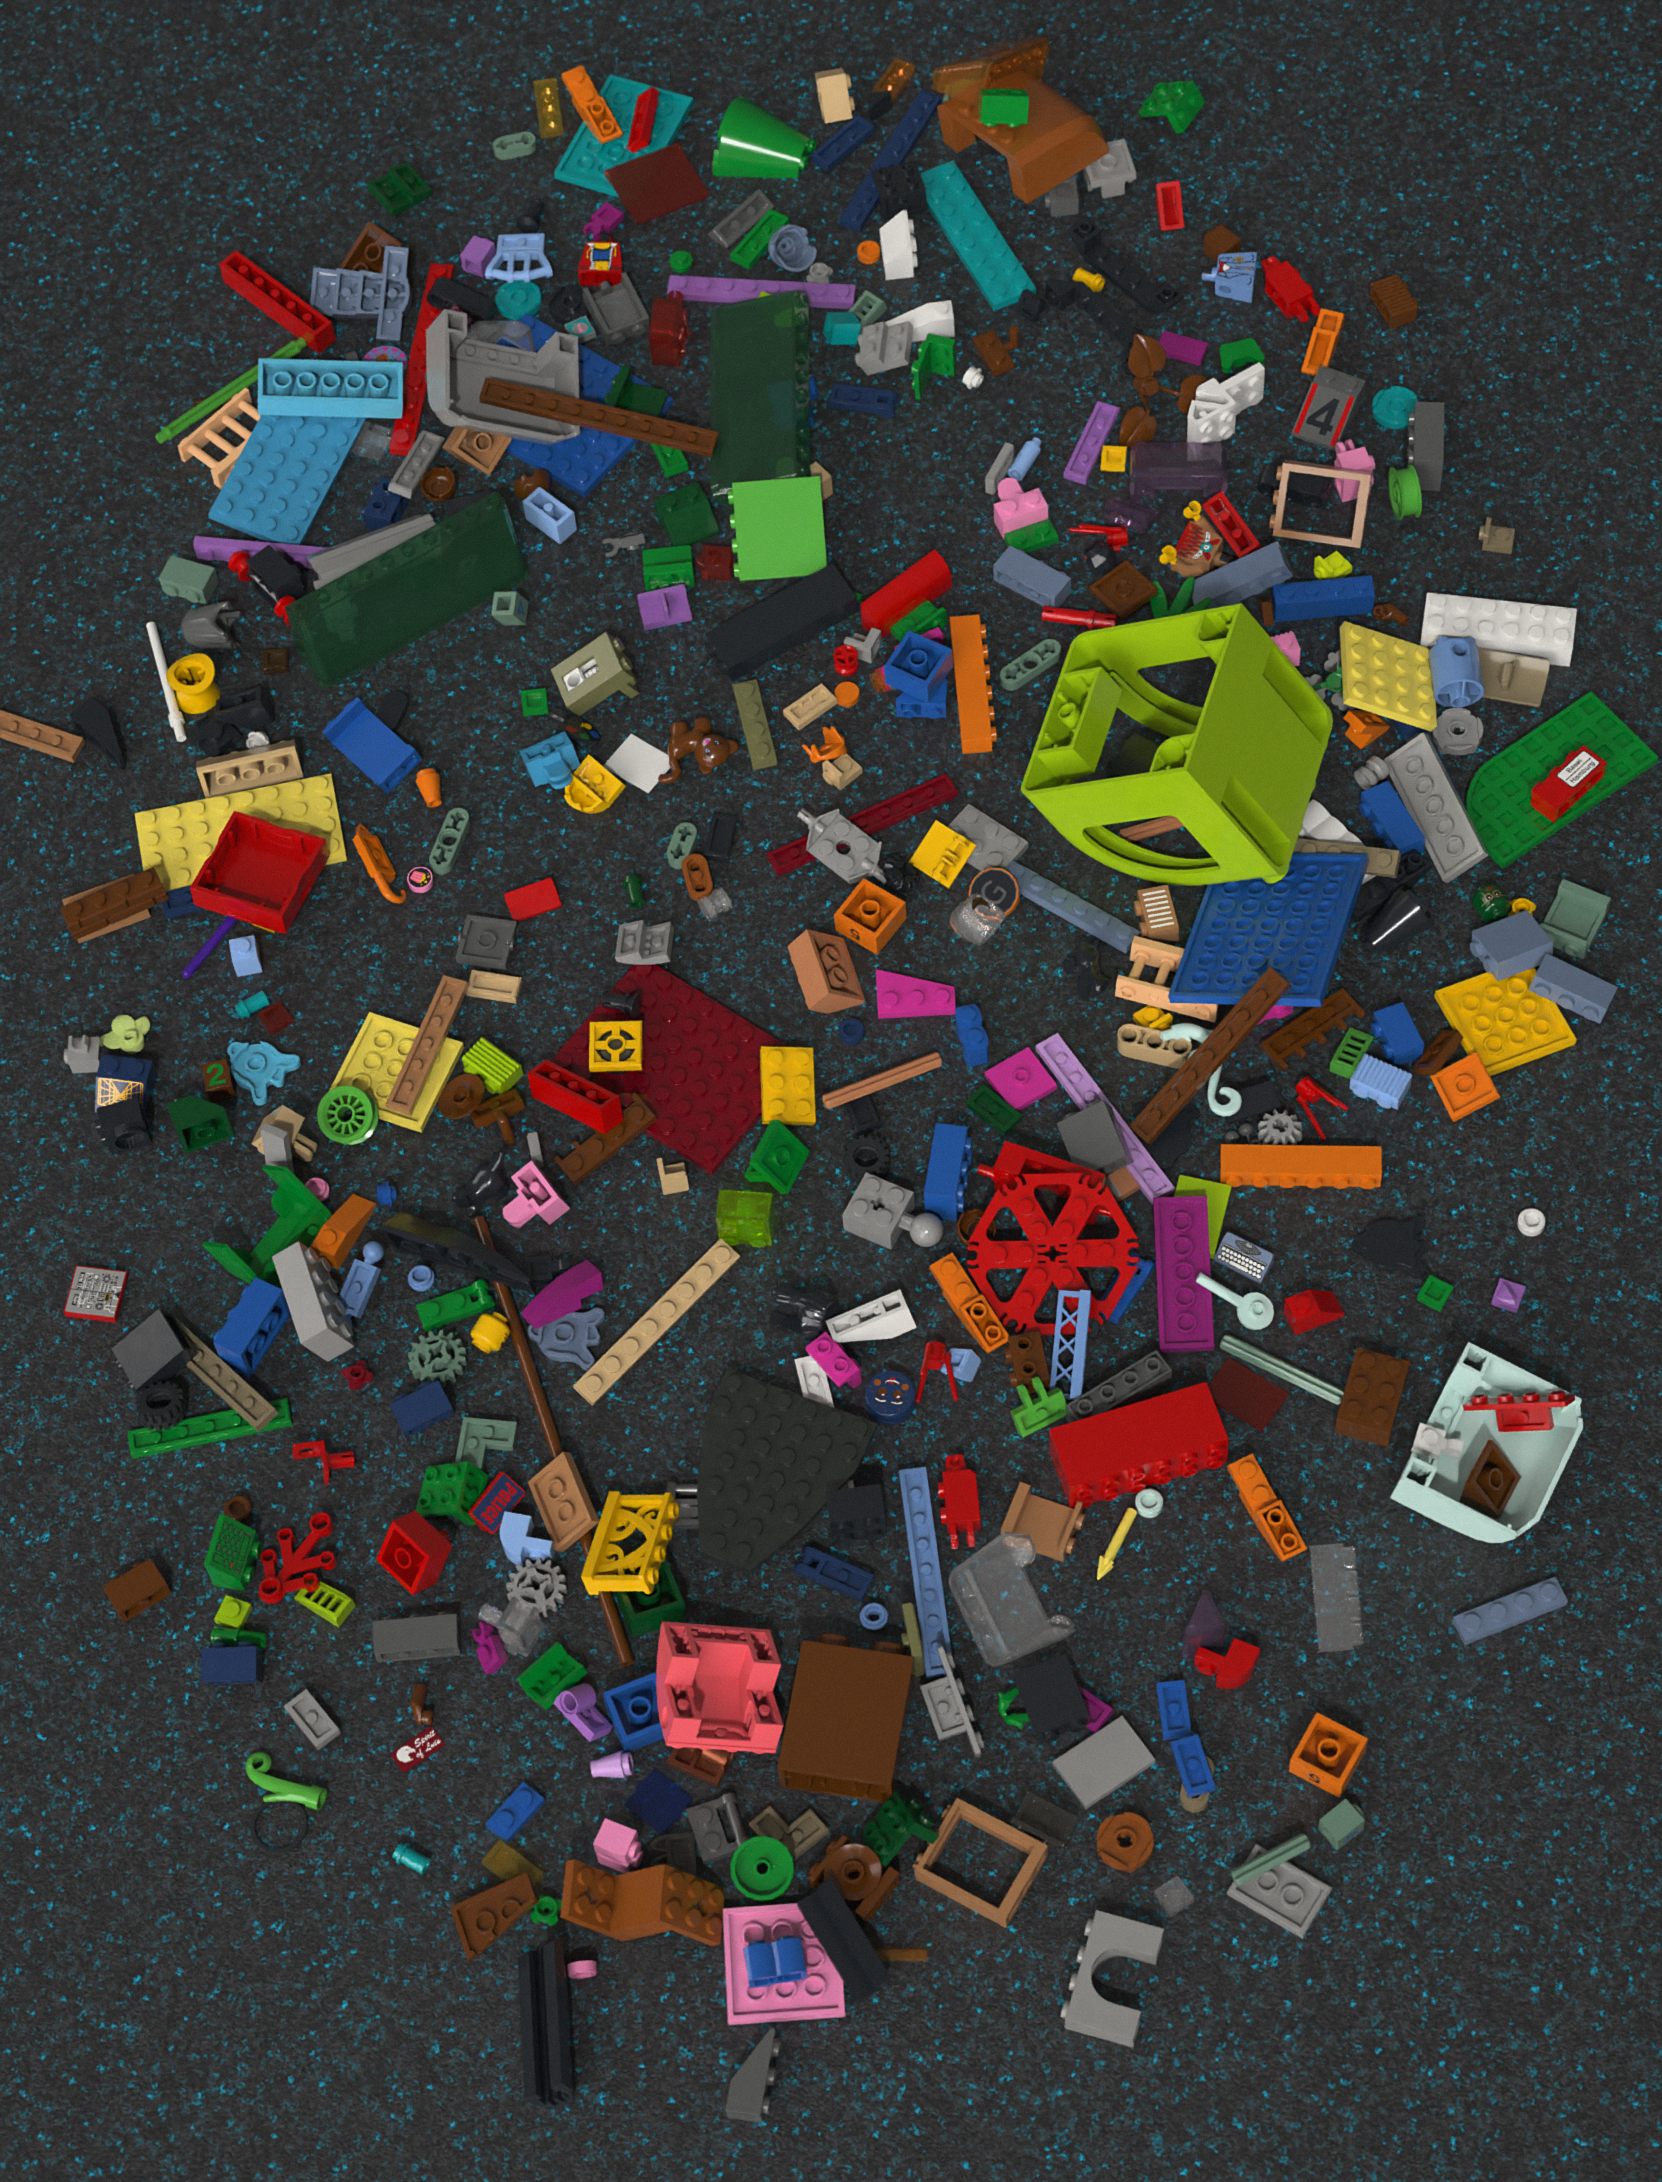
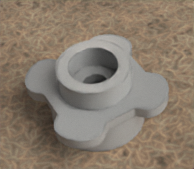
M824 263L813 264L810 267V275L807 276V282L829 283V276L833 274L832 268Z

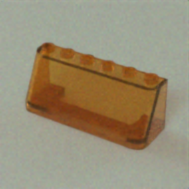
M1036 36L997 42L937 67L932 75V89L978 106L980 89H993L996 80L1025 69L1041 80L1050 41L1044 37Z

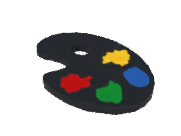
M553 709L550 715L553 718L563 722L559 723L557 728L562 732L565 731L570 741L577 740L589 745L599 744L601 735L588 721L566 710Z

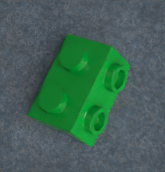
M556 1642L527 1668L517 1680L526 1695L543 1709L547 1710L554 1704L561 1692L573 1687L587 1674V1671L583 1665L566 1653L559 1642Z

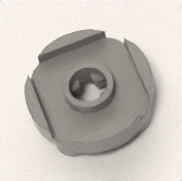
M1450 708L1443 711L1442 715L1437 718V727L1432 730L1433 741L1437 745L1438 751L1442 754L1465 755L1474 753L1481 743L1483 736L1481 720L1478 717L1476 719L1475 716L1471 715V711L1464 708ZM1454 728H1459L1460 732L1464 733L1455 735L1452 732H1454Z

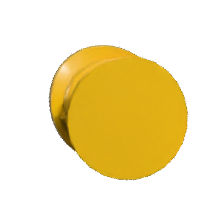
M196 653L185 656L168 669L166 673L167 682L176 691L177 705L183 712L188 714L206 712L214 707L216 700L220 698V688L214 681V665L207 655Z

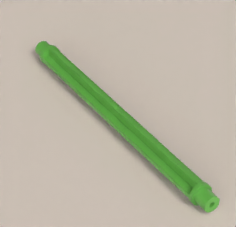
M300 337L296 341H291L267 359H290L299 354L301 349L306 347L307 344ZM258 365L169 425L163 427L162 431L155 435L158 442L162 444L166 440H171L191 424L231 399L245 387L247 388L258 381Z

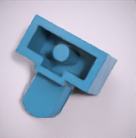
M565 731L519 751L528 775L535 787L550 783L554 789L564 788L572 782L571 772L580 766L574 747Z

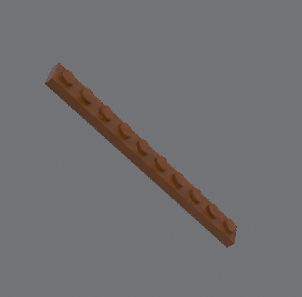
M485 378L479 397L480 403L708 457H713L719 437L717 431L491 378Z

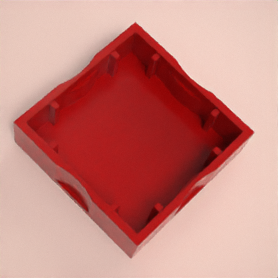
M234 811L220 834L214 851L205 860L190 886L194 905L287 934L329 858L326 839L295 829L278 827L266 820Z

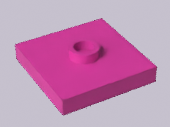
M1029 1047L985 1071L986 1079L1001 1099L1018 1112L1057 1090V1084Z

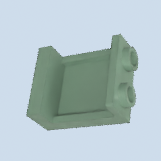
M1563 879L1559 885L1558 894L1544 922L1540 923V926L1553 941V947L1565 951L1570 956L1584 959L1609 911L1611 898Z

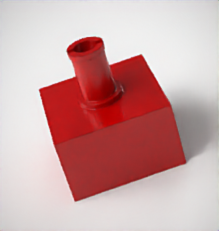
M414 1510L392 1521L376 1560L412 1595H415L436 1584L452 1548V1544H450L451 1537L445 1530L437 1531Z

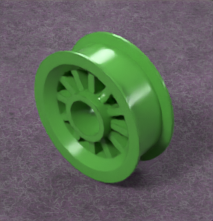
M1409 464L1406 469L1400 470L1391 467L1388 474V488L1391 506L1396 519L1401 521L1403 516L1409 515L1419 518L1422 511V497L1419 479L1414 466Z
M339 1086L330 1090L322 1098L317 1111V1119L320 1129L329 1139L345 1145H355L367 1140L373 1134L378 1124L379 1112L375 1100L367 1092L353 1086ZM351 1109L352 1117L349 1121L345 1122L344 1113Z

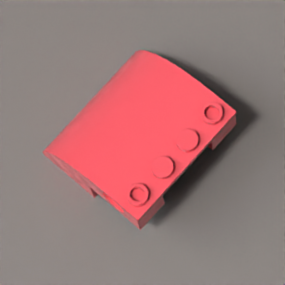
M662 1621L657 1653L656 1691L659 1719L666 1746L678 1749L690 1747L701 1750L720 1749L729 1752L749 1751L757 1754L776 1753L783 1723L773 1689L781 1663L770 1630Z

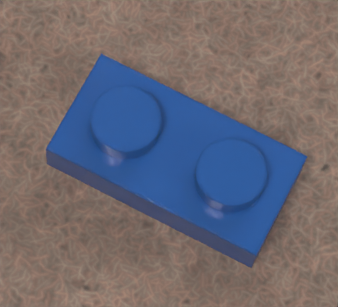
M1185 1680L1156 1683L1163 1740L1192 1736Z
M1198 1734L1170 1742L1187 1798L1215 1791V1784Z
M522 1782L485 1823L486 1827L508 1845L545 1804V1799L525 1782Z

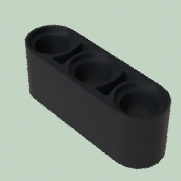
M444 277L436 279L426 296L427 302L441 311L447 309L467 313V324L478 329H486L497 311L496 304L490 299Z
M1268 464L1263 469L1257 490L1264 496L1273 498L1274 491L1279 490L1280 481L1276 480L1278 465ZM1290 471L1286 501L1312 508H1322L1325 505L1332 484L1329 479L1320 475Z

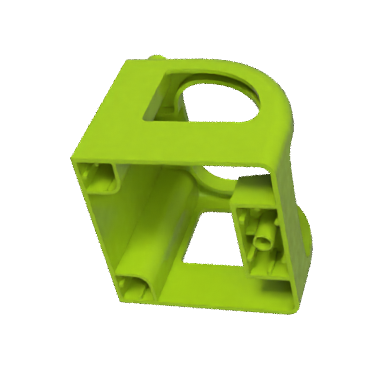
M1242 603L1083 632L1070 645L1027 767L1021 791L1056 830L1076 848L1100 863L1125 874L1153 882L1183 886L1212 885L1262 878L1269 884L1276 883L1289 870L1297 838L1303 827L1306 809L1311 793L1315 788L1316 777L1328 745L1333 725L1332 713L1325 702ZM1209 656L1217 665L1203 708L1167 696L1151 686L1138 673V670L1141 668ZM1117 707L1141 724L1171 737L1164 741L1157 749L1148 773L1073 784L1074 779L1095 772ZM1174 816L1212 857L1186 859L1155 853L1118 837L1102 825Z

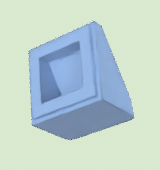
M950 1348L948 1353L952 1354L951 1364L954 1377L972 1382L981 1363L980 1358L971 1349ZM944 1364L940 1371L947 1374L946 1365Z

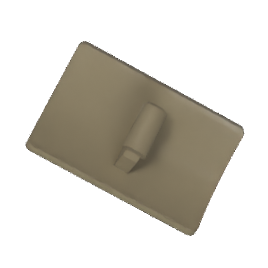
M1479 648L1484 684V695L1482 697L1540 707L1547 684L1550 660Z

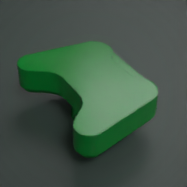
M1251 338L1220 346L1221 369L1225 374L1230 373L1233 366L1242 367L1247 362H1253L1254 364L1260 362L1261 365L1265 363L1264 354Z

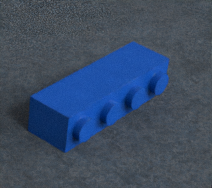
M1371 575L1273 585L1272 607L1275 622L1372 613L1374 608L1375 593Z

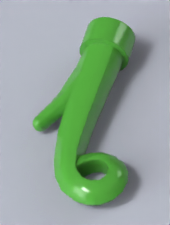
M256 1752L247 1759L245 1766L248 1777L255 1784L274 1792V1794L264 1796V1802H298L315 1810H321L327 1797V1789L266 1775L265 1773L271 1766V1757L265 1752ZM263 1761V1765L255 1769L257 1762Z

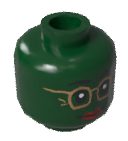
M1484 884L1474 892L1472 905L1483 921L1497 922L1506 918L1511 904L1500 886Z

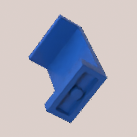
M358 697L348 703L344 710L335 719L331 720L322 731L326 738L387 795L423 760L411 745L404 743L371 713Z

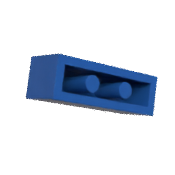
M1389 781L1361 792L1360 804H1358L1359 811L1364 818L1367 817L1370 821L1371 829L1376 837L1379 836L1383 841L1384 849L1399 850L1401 857L1413 849L1418 853L1424 852L1425 836Z

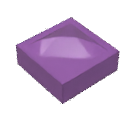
M1500 1278L1491 1305L1517 1313L1526 1286Z

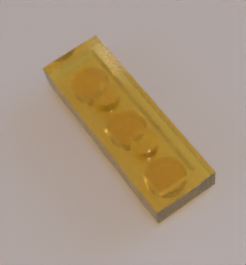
M556 78L534 81L541 139L564 136Z

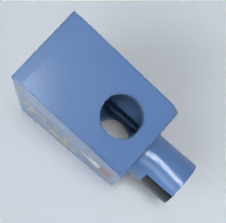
M1257 252L1220 254L1217 267L1203 266L1202 280L1215 281V294L1217 296L1252 303Z

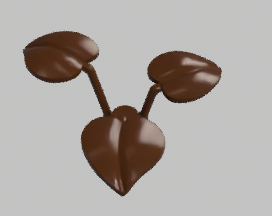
M1142 334L1134 335L1133 345L1128 357V367L1131 373L1136 376L1133 386L1139 391L1138 397L1141 398L1145 411L1139 406H1134L1125 414L1119 431V445L1122 447L1147 444L1156 433L1157 423L1155 418L1149 415L1150 408L1145 396H1152L1158 390L1179 396L1177 408L1181 412L1188 414L1192 400H1196V389L1208 381L1205 377L1198 374L1189 375L1182 381L1180 392L1159 385L1158 381L1153 378L1154 371L1161 370L1164 367L1166 352L1159 342Z

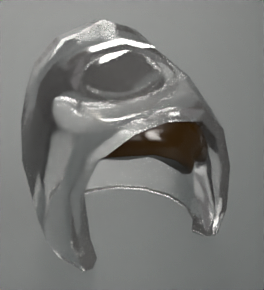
M976 893L962 901L952 911L949 922L961 938L982 946L995 933L1005 919L1006 914L985 896Z

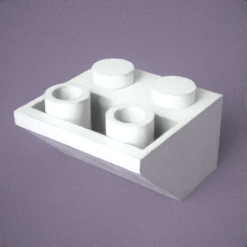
M907 210L901 211L880 228V243L886 280L914 277L913 267H917L916 253L912 252H917L915 237L910 235L914 233L913 220H908Z

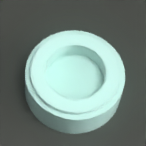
M1144 1489L1136 1496L1135 1508L1143 1517H1156L1162 1511L1163 1498L1154 1489Z

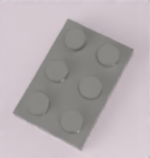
M970 804L948 825V828L977 845L967 863L980 871L989 868H1001L1004 870L1012 860L1017 861L1029 848V842Z

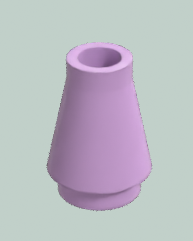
M621 1750L603 1758L592 1760V1776L627 1778L628 1775H633L634 1762L631 1752Z

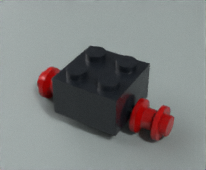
M268 545L251 558L246 551L235 552L231 555L228 568L232 572H238V578L241 581L247 582L252 580L254 590L274 608V612L278 617L284 618L287 626L292 627L303 622L306 610L302 605L306 603L304 594L306 589L300 579L302 575L295 565L291 566L287 562L281 551H275Z

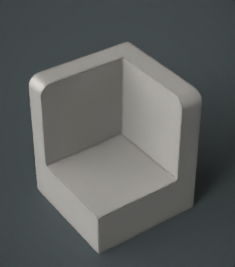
M871 628L867 637L855 633L852 638H845L844 645L853 646L858 652V659L872 663L882 646L881 630Z

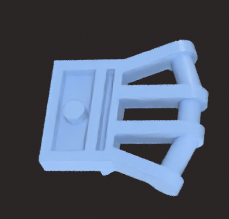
M545 233L498 235L497 254L486 268V279L493 280L496 278L508 281V283L524 280V283H529L531 280L540 277H552L551 266L544 255ZM524 260L523 271H514L515 261ZM538 260L541 268L531 270V261ZM503 261H508L507 271L498 269Z

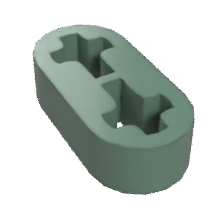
M520 132L497 138L493 143L494 155L500 160L529 155L537 148L535 136L531 132Z
M684 822L679 824L674 830L667 849V860L669 865L675 869H681L683 859L694 852L698 835L693 824ZM689 832L690 835H687L685 842H683L682 835ZM682 850L683 856L675 859L674 856H677L679 851Z

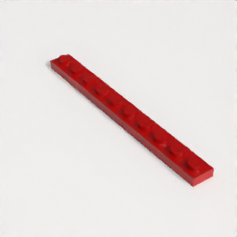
M430 264L403 384L402 419L396 418L389 451L391 455L407 456L418 438L428 394L426 330L442 312L431 306L427 302L426 296L438 277L453 280L455 270L454 265Z

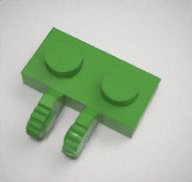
M1039 1377L1031 1379L1032 1385L1039 1397L1031 1400L1027 1388L1021 1384L1017 1386V1391L1023 1405L1010 1411L1017 1431L1022 1438L1065 1417L1068 1413L1066 1411L1067 1403L1062 1390L1057 1387L1046 1393Z

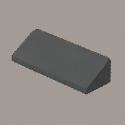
M758 189L707 235L727 249L759 221L770 208L772 209L774 205Z

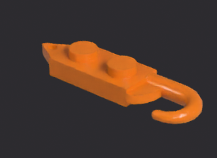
M359 824L356 828V836L352 840L371 878H374L380 892L386 899L397 904L403 903L407 898L405 890H401V896H397L388 885L395 879L396 872L377 835H372L362 824Z

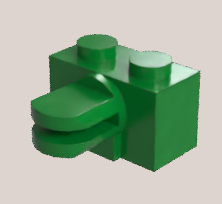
M1012 88L979 90L978 118L980 123L989 127L997 126V124L1020 127L1021 124H1027L1029 95L1026 90Z

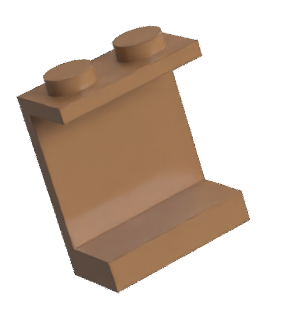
M1020 1482L1001 1528V1541L1064 1562L1067 1553L1072 1554L1076 1538L1073 1537L1076 1530H1081L1085 1522L1086 1514H1083V1503L1077 1501L1075 1509L1032 1495L1031 1485Z

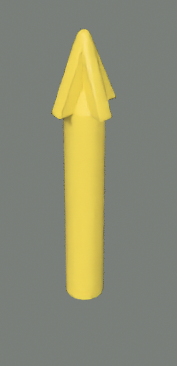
M1127 1508L1104 1556L1099 1558L1098 1580L1114 1567L1112 1566L1113 1561L1137 1515V1511L1133 1508Z

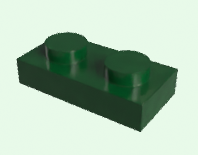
M984 1084L966 1100L967 1108L1004 1137L1022 1121V1114Z

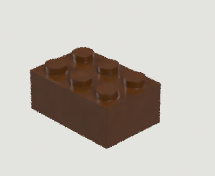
M1356 1348L1336 1419L1335 1433L1388 1447L1406 1385L1410 1361Z

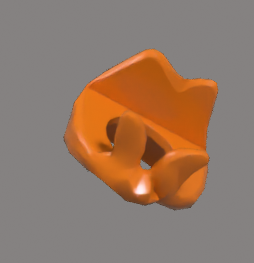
M834 726L830 729L823 727L825 744L818 749L815 744L811 746V750L807 745H802L813 763L837 758L848 752L845 739L837 732Z

